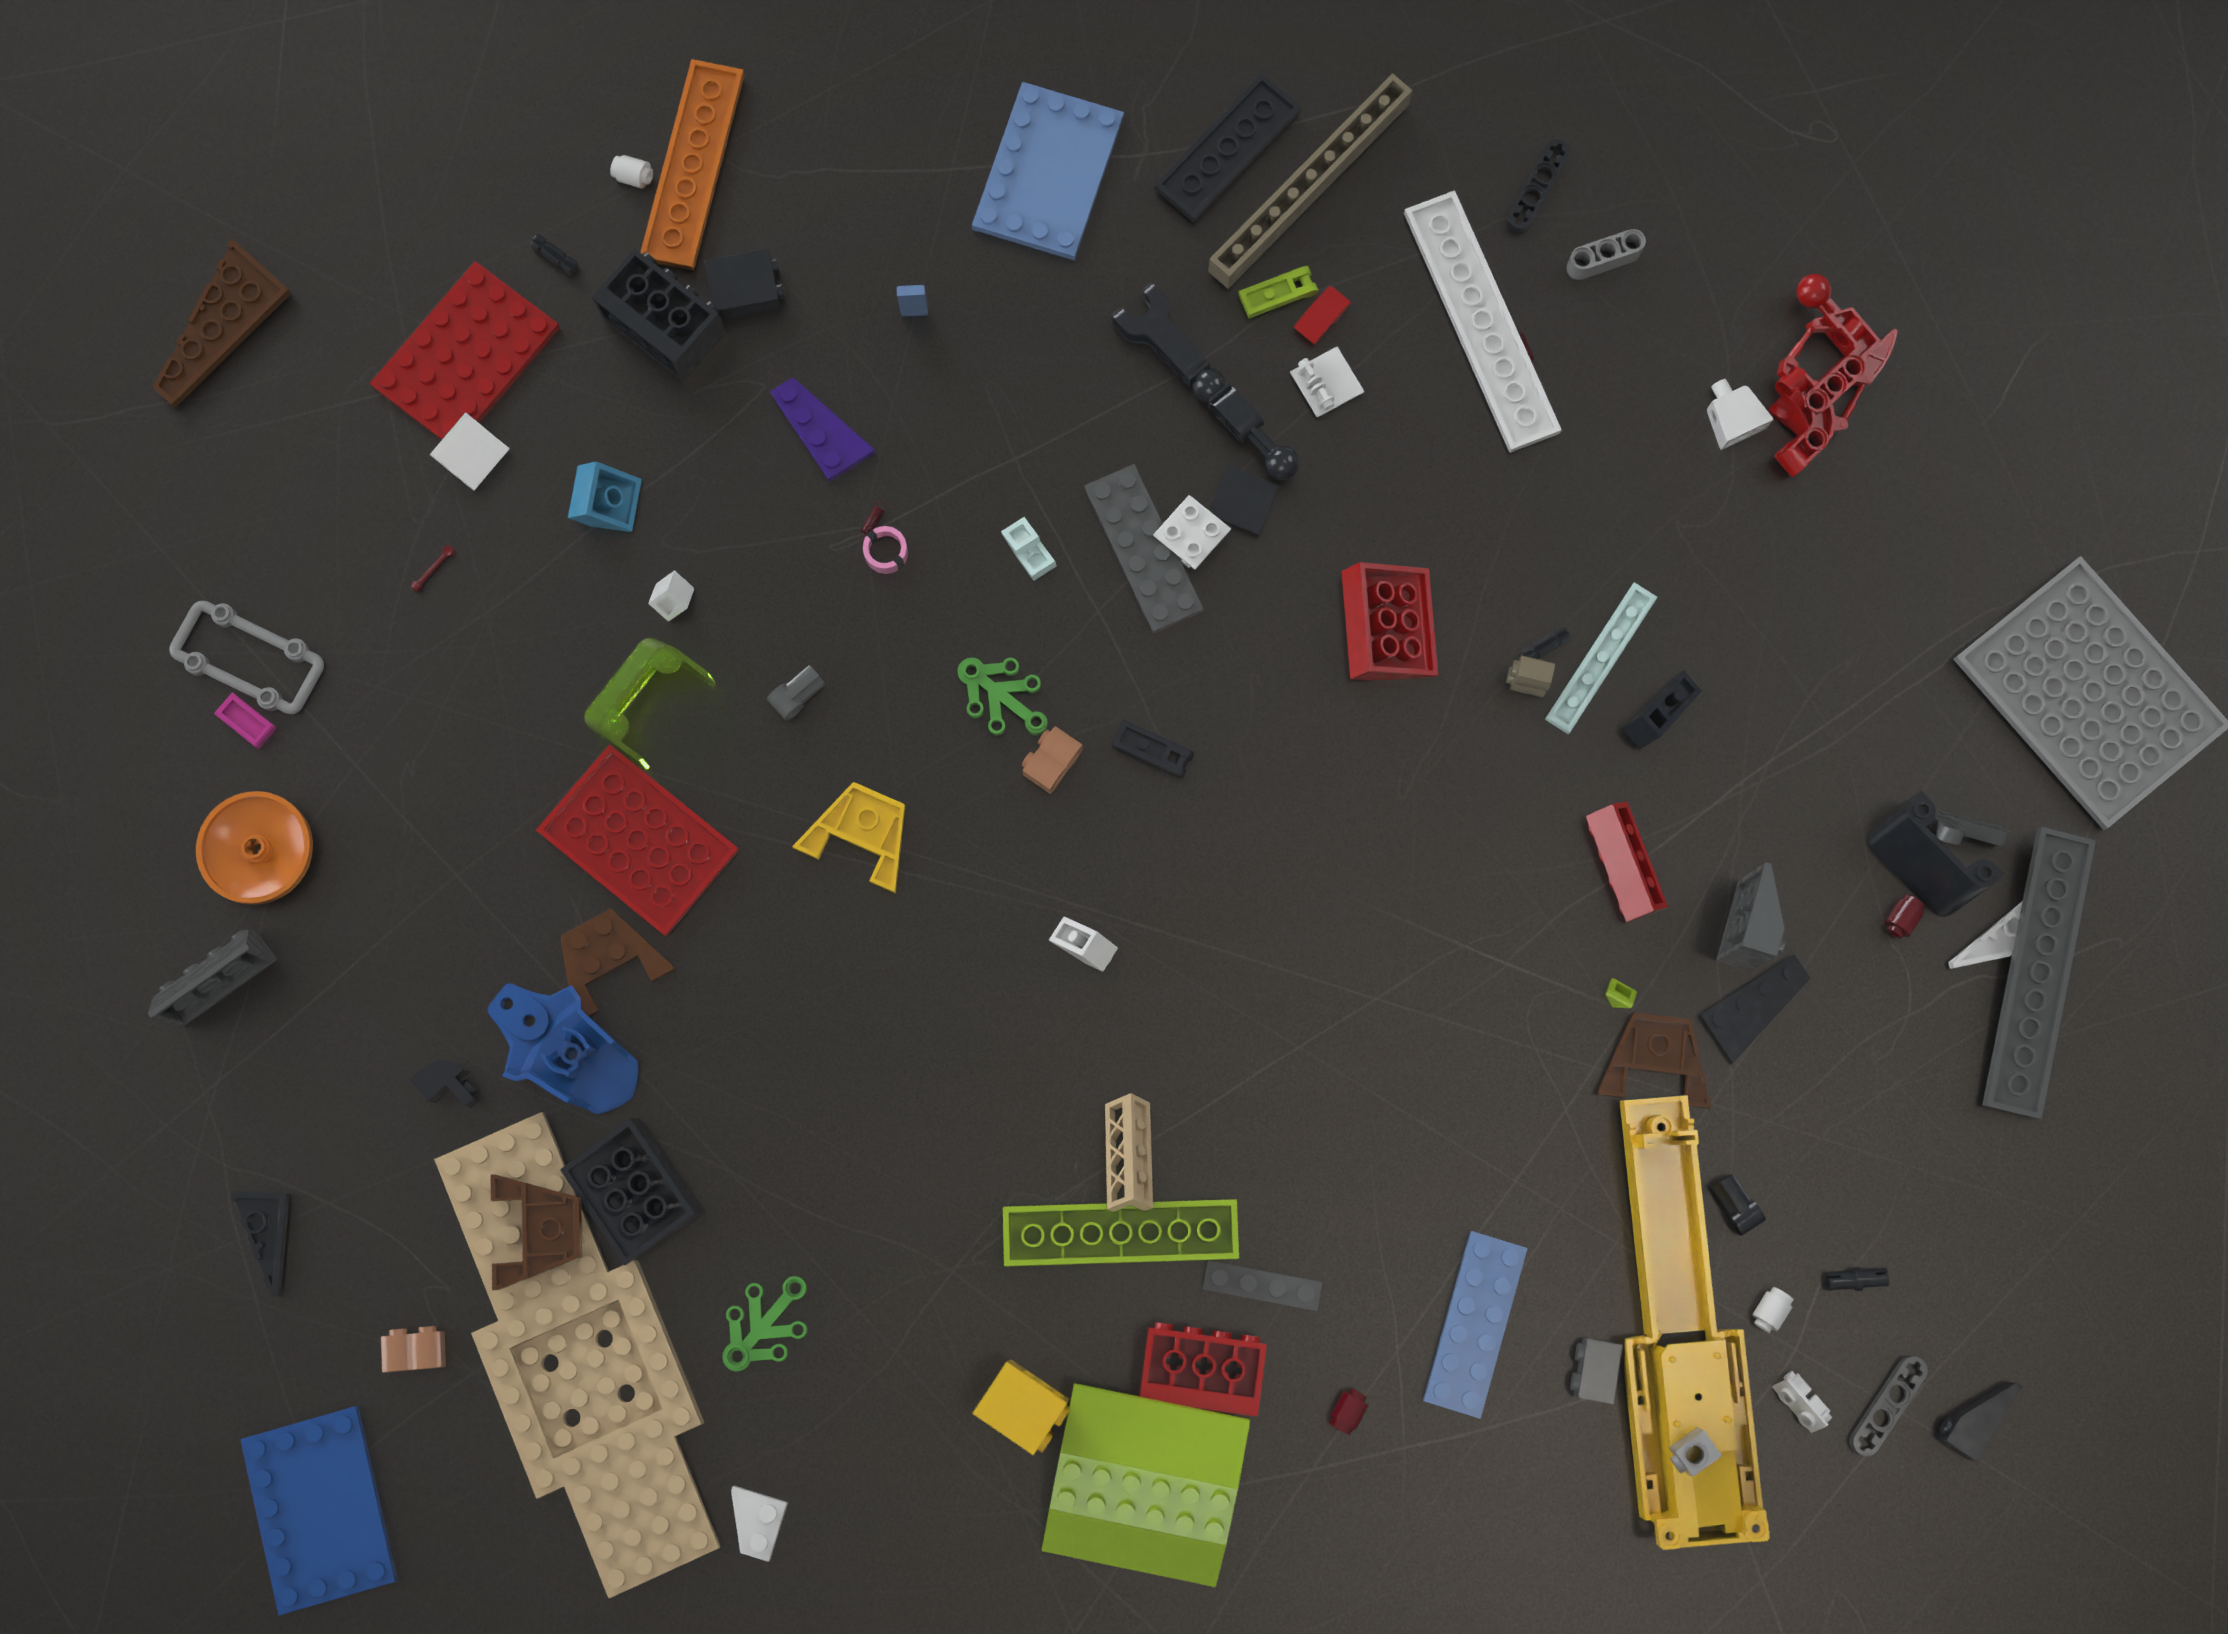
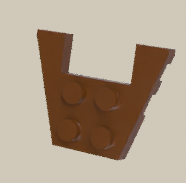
M611 908L560 936L568 987L571 985L574 987L582 999V1010L590 1017L599 1013L600 1010L587 985L639 957L652 982L676 970L670 962Z
M1633 1012L1598 1088L1597 1095L1624 1098L1627 1070L1635 1069L1685 1076L1684 1096L1688 1095L1689 1107L1710 1109L1711 1100L1708 1097L1705 1085L1706 1079L1700 1064V1054L1692 1020Z
M495 1174L490 1175L491 1201L522 1200L523 1251L522 1262L492 1263V1290L504 1289L582 1257L580 1197Z

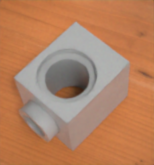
M1699 1427L1669 1447V1450L1674 1455L1670 1460L1681 1474L1685 1471L1692 1477L1722 1456L1707 1433ZM1692 1446H1697L1699 1449L1698 1458L1694 1461H1688L1686 1456L1687 1450Z

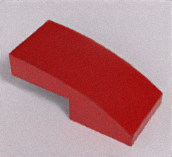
M1330 285L1304 313L1294 328L1316 345L1331 325L1339 320L1352 302Z

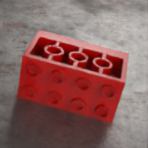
M1155 1322L1154 1328L1148 1327L1139 1397L1187 1407L1258 1417L1267 1344L1260 1343L1261 1337L1242 1335L1241 1340L1231 1339L1232 1333L1214 1330L1212 1336L1202 1335V1329L1186 1326H1184L1183 1332L1172 1331V1324ZM1172 1353H1177V1357L1182 1359L1181 1365H1176V1368L1173 1370L1170 1369V1364L1166 1363V1358L1171 1357ZM1202 1357H1207L1206 1361L1211 1364V1367L1206 1369L1204 1374H1201L1200 1369L1195 1367V1363L1201 1361ZM1231 1361H1236L1235 1365L1240 1368V1371L1235 1373L1233 1378H1229V1373L1225 1371V1366H1230Z

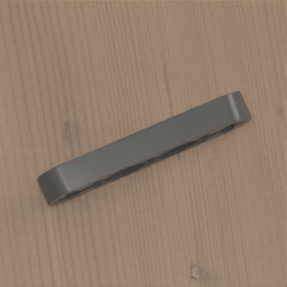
M1907 1356L1899 1361L1850 1436V1447L1856 1454L1871 1456L1879 1450L1927 1376L1928 1368L1921 1358ZM1907 1364H1917L1915 1369L1919 1372L1918 1375H1910L1906 1381L1912 1384L1911 1387L1897 1380L1898 1377L1906 1378L1909 1374V1369L1906 1368ZM1895 1385L1900 1386L1904 1392L1903 1399L1897 1403L1893 1402L1889 1396L1890 1389ZM1880 1409L1884 1410L1888 1416L1887 1423L1882 1427L1877 1426L1873 1421L1874 1413ZM1866 1425L1880 1432L1878 1436L1871 1434L1868 1438V1443L1871 1444L1870 1448L1863 1447L1860 1449L1861 1442L1858 1441L1859 1437L1866 1438L1871 1431L1865 1428Z

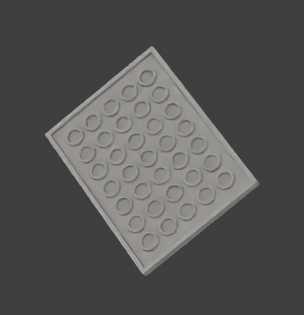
M2081 556L1953 659L2103 830L2114 824L2228 729V720Z

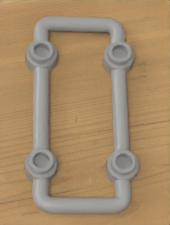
M204 600L194 603L169 647L171 656L183 663L185 669L192 675L201 676L206 674L257 699L259 706L266 711L278 709L287 714H296L303 708L324 669L322 657L311 652L308 645L301 639L287 640L237 616L236 611L228 604L214 605ZM201 613L210 614L213 621L221 627L234 626L284 650L285 655L293 662L307 661L313 664L293 702L289 703L283 700L282 695L274 688L260 689L211 665L208 658L199 652L188 654L182 651L181 648Z

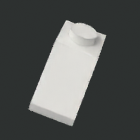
M1066 917L1062 918L1049 939L1053 944L1085 964L1102 972L1118 949V947L1097 931Z

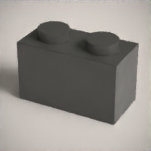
M1583 1338L1582 1344H1577L1575 1360L1579 1361L1577 1373L1573 1372L1570 1389L1574 1390L1573 1397L1614 1404L1623 1345Z

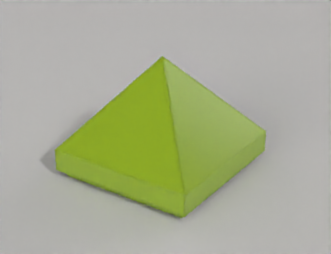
M1613 978L1610 980L1606 992L1611 1006L1615 1008H1632L1637 994L1636 990Z

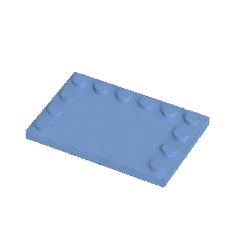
M1022 82L974 217L972 230L1075 261L1124 118V112Z

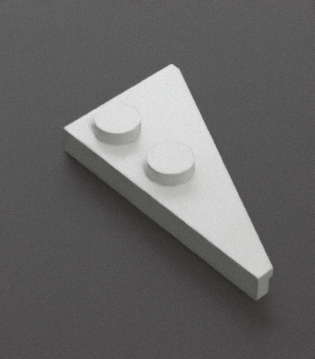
M2022 902L1948 962L1950 969L2012 956Z

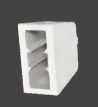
M1722 379L1711 386L1717 399L1711 402L1707 408V413L1721 450L1767 429L1773 421L1770 413L1748 386H1742L1732 391L1726 379Z

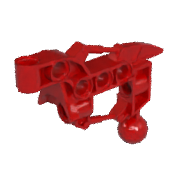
M1822 274L1806 275L1796 287V296L1799 302L1806 308H1818L1824 316L1815 318L1807 323V332L1796 343L1788 356L1779 362L1777 375L1780 379L1776 382L1775 388L1781 397L1767 410L1797 434L1792 441L1774 455L1775 459L1791 477L1802 471L1827 446L1833 437V433H1839L1848 427V419L1857 405L1858 398L1865 386L1871 384L1884 367L1892 352L1898 333L1897 329H1893L1880 340L1853 307L1841 310L1830 298L1832 286ZM1812 333H1825L1844 356L1818 380L1813 381L1807 372L1798 367L1799 364L1795 358L1803 349L1805 342ZM1846 366L1850 369L1851 374L1847 371ZM1827 383H1829L1832 386L1833 391L1829 389ZM1852 385L1858 386L1852 400L1848 402L1841 417L1835 416L1832 403ZM1809 399L1813 402L1814 408L1810 405ZM1808 437L1812 439L1814 446L1809 443Z

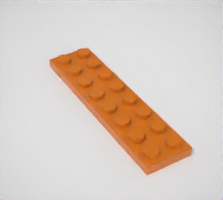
M691 59L640 252L642 254L644 252L650 254L657 261V264L694 271L745 75L743 69Z

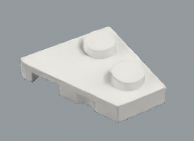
M732 1486L731 1493L740 1553L769 1562L788 1502Z

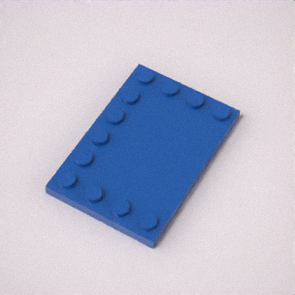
M359 1406L240 1439L278 1616L398 1581Z

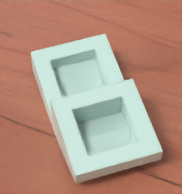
M1025 517L1001 531L1010 548L1033 581L1056 567L1055 560L1040 542L1039 536Z

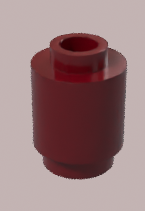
M1905 895L1903 899H1899L1884 922L1888 927L1887 931L1899 939H1902L1903 936L1910 937L1924 915L1925 905L1910 895Z
M1351 1388L1350 1392L1343 1390L1330 1414L1332 1419L1329 1424L1350 1435L1353 1429H1357L1369 1407V1404L1365 1402L1367 1397Z

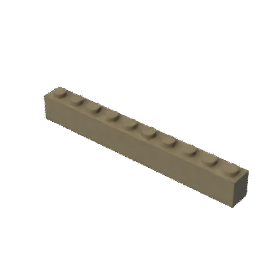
M1392 73L1209 259L1208 272L1229 289L1409 106L1413 90Z

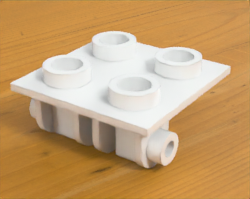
M1338 347L1311 361L1305 358L1298 363V368L1290 371L1317 418L1364 393L1363 388Z
M1188 495L1153 536L1182 559L1181 563L1186 568L1192 567L1196 569L1228 534L1231 528Z

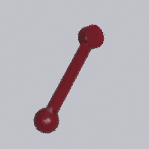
M445 546L442 550L443 554L418 581L412 582V590L420 591L422 584L447 557L450 558L454 555L455 551L451 546Z

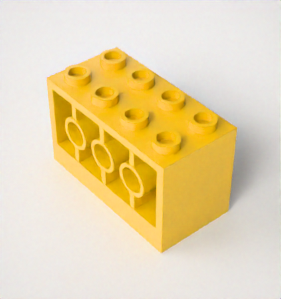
M1009 1360L1005 1363L972 1414L1034 1455L1036 1450L1043 1452L1052 1439L1054 1432L1050 1429L1053 1424L1060 1426L1070 1411L1069 1406L1066 1405L1069 1398L1013 1360Z

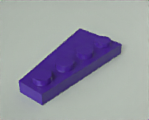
M793 377L770 391L771 396L829 482L875 454V450Z

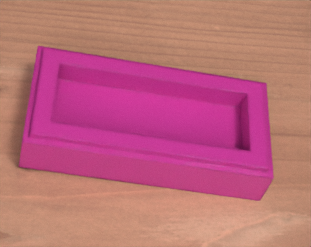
M233 692L214 713L257 749H260L277 729V727Z

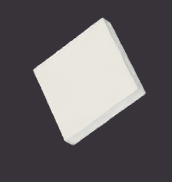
M465 413L432 451L430 456L475 491L510 448Z

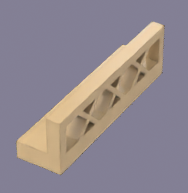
M1130 1093L1105 1104L1107 1210L1112 1212L1130 1205L1142 1211L1153 1208L1150 1102ZM1123 1107V1113L1118 1122H1116L1115 1110ZM1122 1131L1123 1140L1119 1147L1116 1148V1140ZM1123 1158L1124 1166L1118 1175L1116 1167ZM1123 1184L1125 1197L1117 1200V1193Z

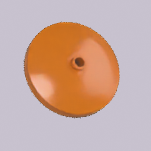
M260 791L240 793L221 802L209 813L203 822L196 842L197 864L207 884L221 896L246 905L269 903L282 898L292 891L305 876L313 852L312 833L303 814L284 798ZM261 847L258 854H256V850Z

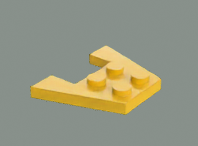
M853 782L792 847L819 860L830 835H833L879 855L880 859L869 881L896 894L905 804Z

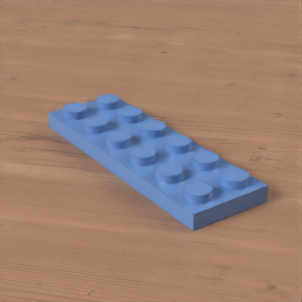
M1470 1231L1423 1401L1481 1419L1527 1248Z

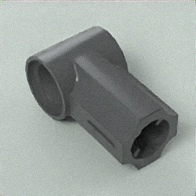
M807 666L789 683L781 684L775 688L767 697V701L787 721L801 711L804 703L825 686V682L813 668Z

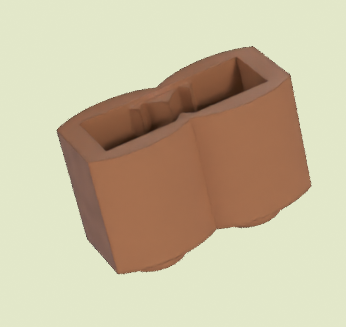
M1056 726L1051 731L1046 730L1038 741V744H1040L1039 749L1035 753L1030 752L1022 762L1024 767L1023 776L1050 794L1055 790L1083 750L1081 743Z
M437 1326L419 1327V1333L407 1334V1329L389 1330V1336L381 1337L382 1373L446 1367L445 1332L437 1331Z

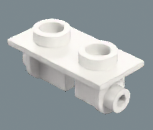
M1790 1371L1783 1377V1381L1772 1386L1780 1400L1789 1406L1798 1417L1799 1422L1811 1433L1828 1426L1827 1422L1832 1418L1829 1414V1408L1825 1406L1816 1394L1809 1400L1806 1398V1395L1812 1389L1801 1378L1799 1373L1795 1374L1793 1371Z

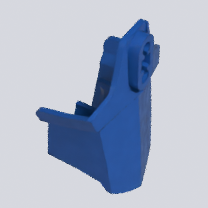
M509 983L501 989L488 1006L489 1015L498 1025L510 1046L503 1077L514 1081L528 1078L564 1102L580 1106L595 1114L616 1109L633 1098L638 1081V1060L582 1010V999L572 985L548 996ZM507 1000H512V1008L506 1010L505 1002ZM526 1016L535 1017L533 1026L529 1027L527 1025Z

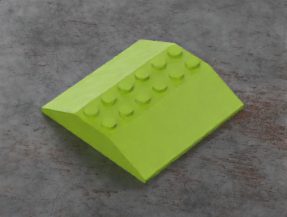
M1074 1383L1042 1551L1216 1587L1235 1506L1250 1419Z

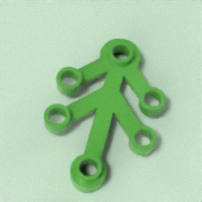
M967 658L960 663L958 676L968 686L969 703L967 705V713L970 717L979 718L984 713L983 704L979 701L980 685L988 692L991 718L988 727L991 734L1001 735L1006 728L1001 716L1000 702L1025 721L1026 729L1031 735L1039 736L1047 730L1048 722L1043 713L1031 712L1009 694L1023 691L1029 693L1038 692L1041 687L1038 676L1029 675L1025 680L995 683L987 676L1003 673L1007 676H1014L1018 673L1019 663L1016 659L1007 658L1003 663L983 664L977 658ZM1008 663L1016 665L1013 671H1008L1005 667ZM969 667H975L977 669V672L974 675H968L966 673ZM1035 680L1038 684L1035 688H1029L1027 686L1028 681ZM973 705H978L981 708L976 714L970 711ZM1034 718H1039L1042 723L1040 726L1035 727L1031 724V721ZM995 722L1002 724V728L998 731L992 729V725Z
M796 1276L786 1279L783 1284V1294L763 1318L761 1298L764 1295V1289L758 1283H751L747 1286L745 1294L749 1299L751 1332L744 1340H742L741 1321L745 1317V1312L740 1306L728 1308L726 1318L730 1325L731 1343L723 1352V1362L728 1369L742 1371L750 1365L751 1361L773 1359L776 1362H781L788 1357V1348L783 1344H775L771 1349H752L760 1339L791 1336L795 1339H801L806 1336L808 1328L802 1321H795L791 1325L772 1326L793 1300H799L805 1296L807 1284L804 1279ZM797 1282L800 1284L801 1290L798 1294H793L791 1292V1285ZM753 1286L758 1287L760 1290V1294L756 1298L750 1295V1289ZM733 1309L740 1311V1318L738 1320H733L730 1316ZM797 1324L802 1325L804 1329L800 1336L795 1335L793 1332V1328ZM777 1347H781L784 1350V1355L780 1359L774 1355V1350ZM735 1351H741L743 1354V1359L740 1362H736L733 1359Z

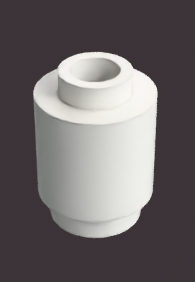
M626 155L616 156L612 161L610 173L618 182L638 188H644L646 184L649 185L651 183L653 169H651L649 162Z
M1775 1287L1770 1292L1766 1291L1752 1314L1756 1319L1754 1324L1768 1333L1771 1330L1778 1331L1792 1309L1791 1303L1793 1298Z

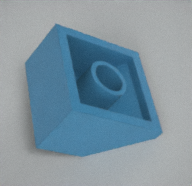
M599 462L578 465L568 518L591 527L631 532L642 479Z

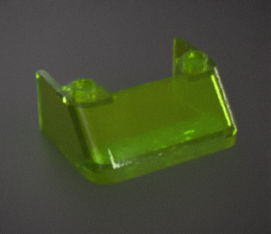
M646 638L638 644L587 708L584 719L592 731L647 771L650 767L639 754L621 742L629 730V722L622 714L656 670L663 674H671L682 665L709 686L713 687L715 682L709 672L675 647L656 638Z

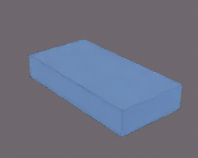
M923 285L897 287V298L901 316L928 315V303Z

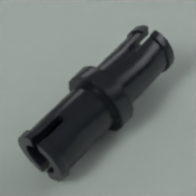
M1858 1267L1853 1268L1852 1271L1827 1272V1288L1829 1291L1840 1289L1862 1291L1863 1288L1888 1287L1889 1274H1885L1888 1270L1887 1268L1861 1270Z

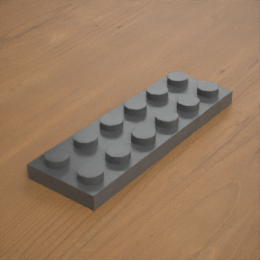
M1135 464L1085 485L1086 494L1152 633H1157L1202 613L1204 609L1179 556L1153 536L1163 523Z

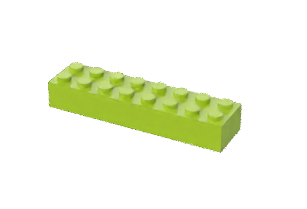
M1237 1199L1153 1202V1208L1146 1211L1130 1205L1112 1212L1107 1210V1203L1003 1207L1004 1266L1239 1259Z

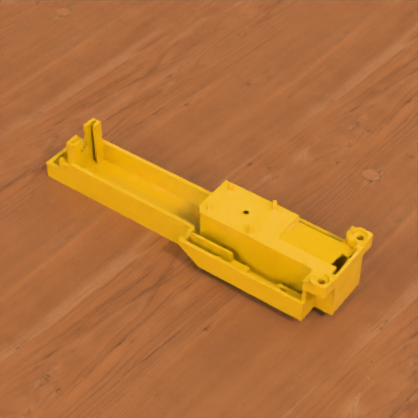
M1688 1095L1620 1101L1644 1334L1647 1335L1625 1339L1624 1374L1639 1517L1654 1522L1656 1544L1663 1550L1767 1541L1770 1536L1766 1510L1763 1509L1744 1330L1717 1329L1697 1150V1144H1699L1698 1132L1694 1130V1119H1690ZM1659 1123L1663 1125L1662 1131L1657 1129ZM1705 1330L1706 1341L1668 1344L1665 1348L1656 1345L1662 1334ZM1697 1393L1702 1395V1399L1699 1401L1695 1399ZM1699 1427L1707 1433L1722 1456L1692 1477L1685 1471L1681 1474L1670 1460L1674 1455L1669 1450V1447ZM1692 1446L1687 1450L1686 1456L1688 1461H1694L1698 1458L1699 1449L1697 1446ZM1755 1524L1759 1526L1757 1532L1752 1531V1526ZM1667 1532H1669V1537L1671 1540L1666 1539Z

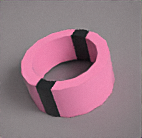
M888 526L877 527L870 531L864 539L863 552L865 560L870 568L876 572L884 574L894 573L902 568L907 561L908 548L906 540L897 529ZM884 536L893 537L901 544V551L898 557L888 563L877 562L870 555V548L873 542Z

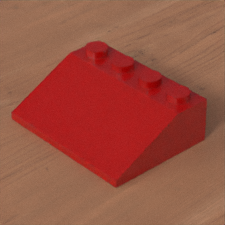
M1359 562L1341 571L1350 679L1374 681L1437 677L1438 665L1429 568Z

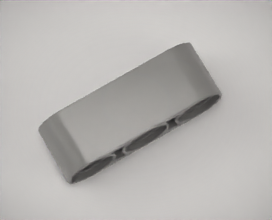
M1631 229L1574 249L1566 267L1567 273L1573 279L1581 280L1632 263L1639 258L1646 243L1645 236L1641 231ZM1626 243L1634 244L1637 249L1628 248ZM1606 251L1610 253L1612 257L1606 258L1602 256L1600 252ZM1575 260H1582L1587 266H1579Z

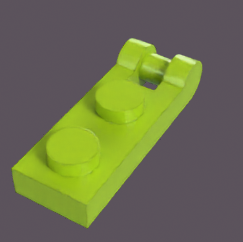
M1303 266L1240 290L1238 295L1248 318L1250 319L1299 299L1316 295L1319 290L1316 283L1311 281L1310 276L1312 274L1309 267ZM1300 281L1302 287L1296 288L1294 282Z

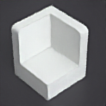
M674 570L655 585L648 604L667 621H670L688 608L694 588Z

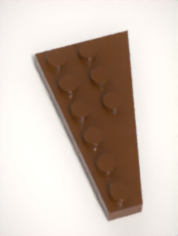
M232 238L227 245L228 250L223 260L220 259L215 267L217 271L210 283L206 284L188 318L189 324L185 332L179 335L176 341L178 344L171 358H167L152 386L174 408L291 294L288 288Z

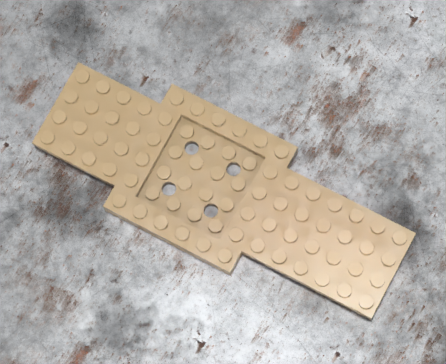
M538 1113L434 1159L498 1319L497 1322L471 1334L536 1499L565 1487L608 1598L720 1548L721 1546L676 1436L704 1424V1420L639 1261L634 1260L625 1266L623 1265L609 1271L581 1204V1258L504 1289L492 1290V1263L522 1262L523 1251L522 1200L491 1201L490 1175L495 1174L578 1197L560 1171L565 1166V1162L545 1113ZM603 1330L610 1331L613 1336L612 1344L606 1348L598 1343V1335ZM550 1354L555 1355L559 1361L557 1369L553 1372L547 1371L544 1367V1359ZM626 1384L631 1385L635 1390V1396L630 1402H625L620 1397V1389ZM570 1409H575L580 1413L581 1419L576 1426H570L566 1422V1413Z

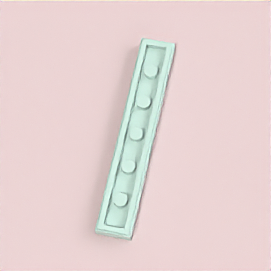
M1635 582L1632 584L1545 718L1546 721L1567 734L1571 732L1654 604L1657 596Z

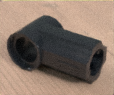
M1733 1173L1711 1186V1189L1727 1212L1726 1217L1730 1225L1739 1236H1743L1766 1221L1761 1208L1753 1199H1749Z

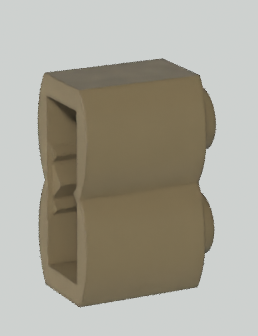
M1521 655L1519 661L1514 660L1512 667L1509 668L1506 683L1510 684V690L1543 698L1546 691L1550 688L1555 663Z

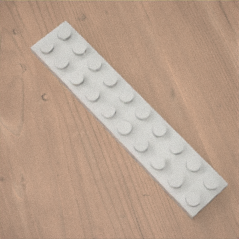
M1452 191L1405 209L1404 215L1509 453L1560 434L1562 429L1456 192Z

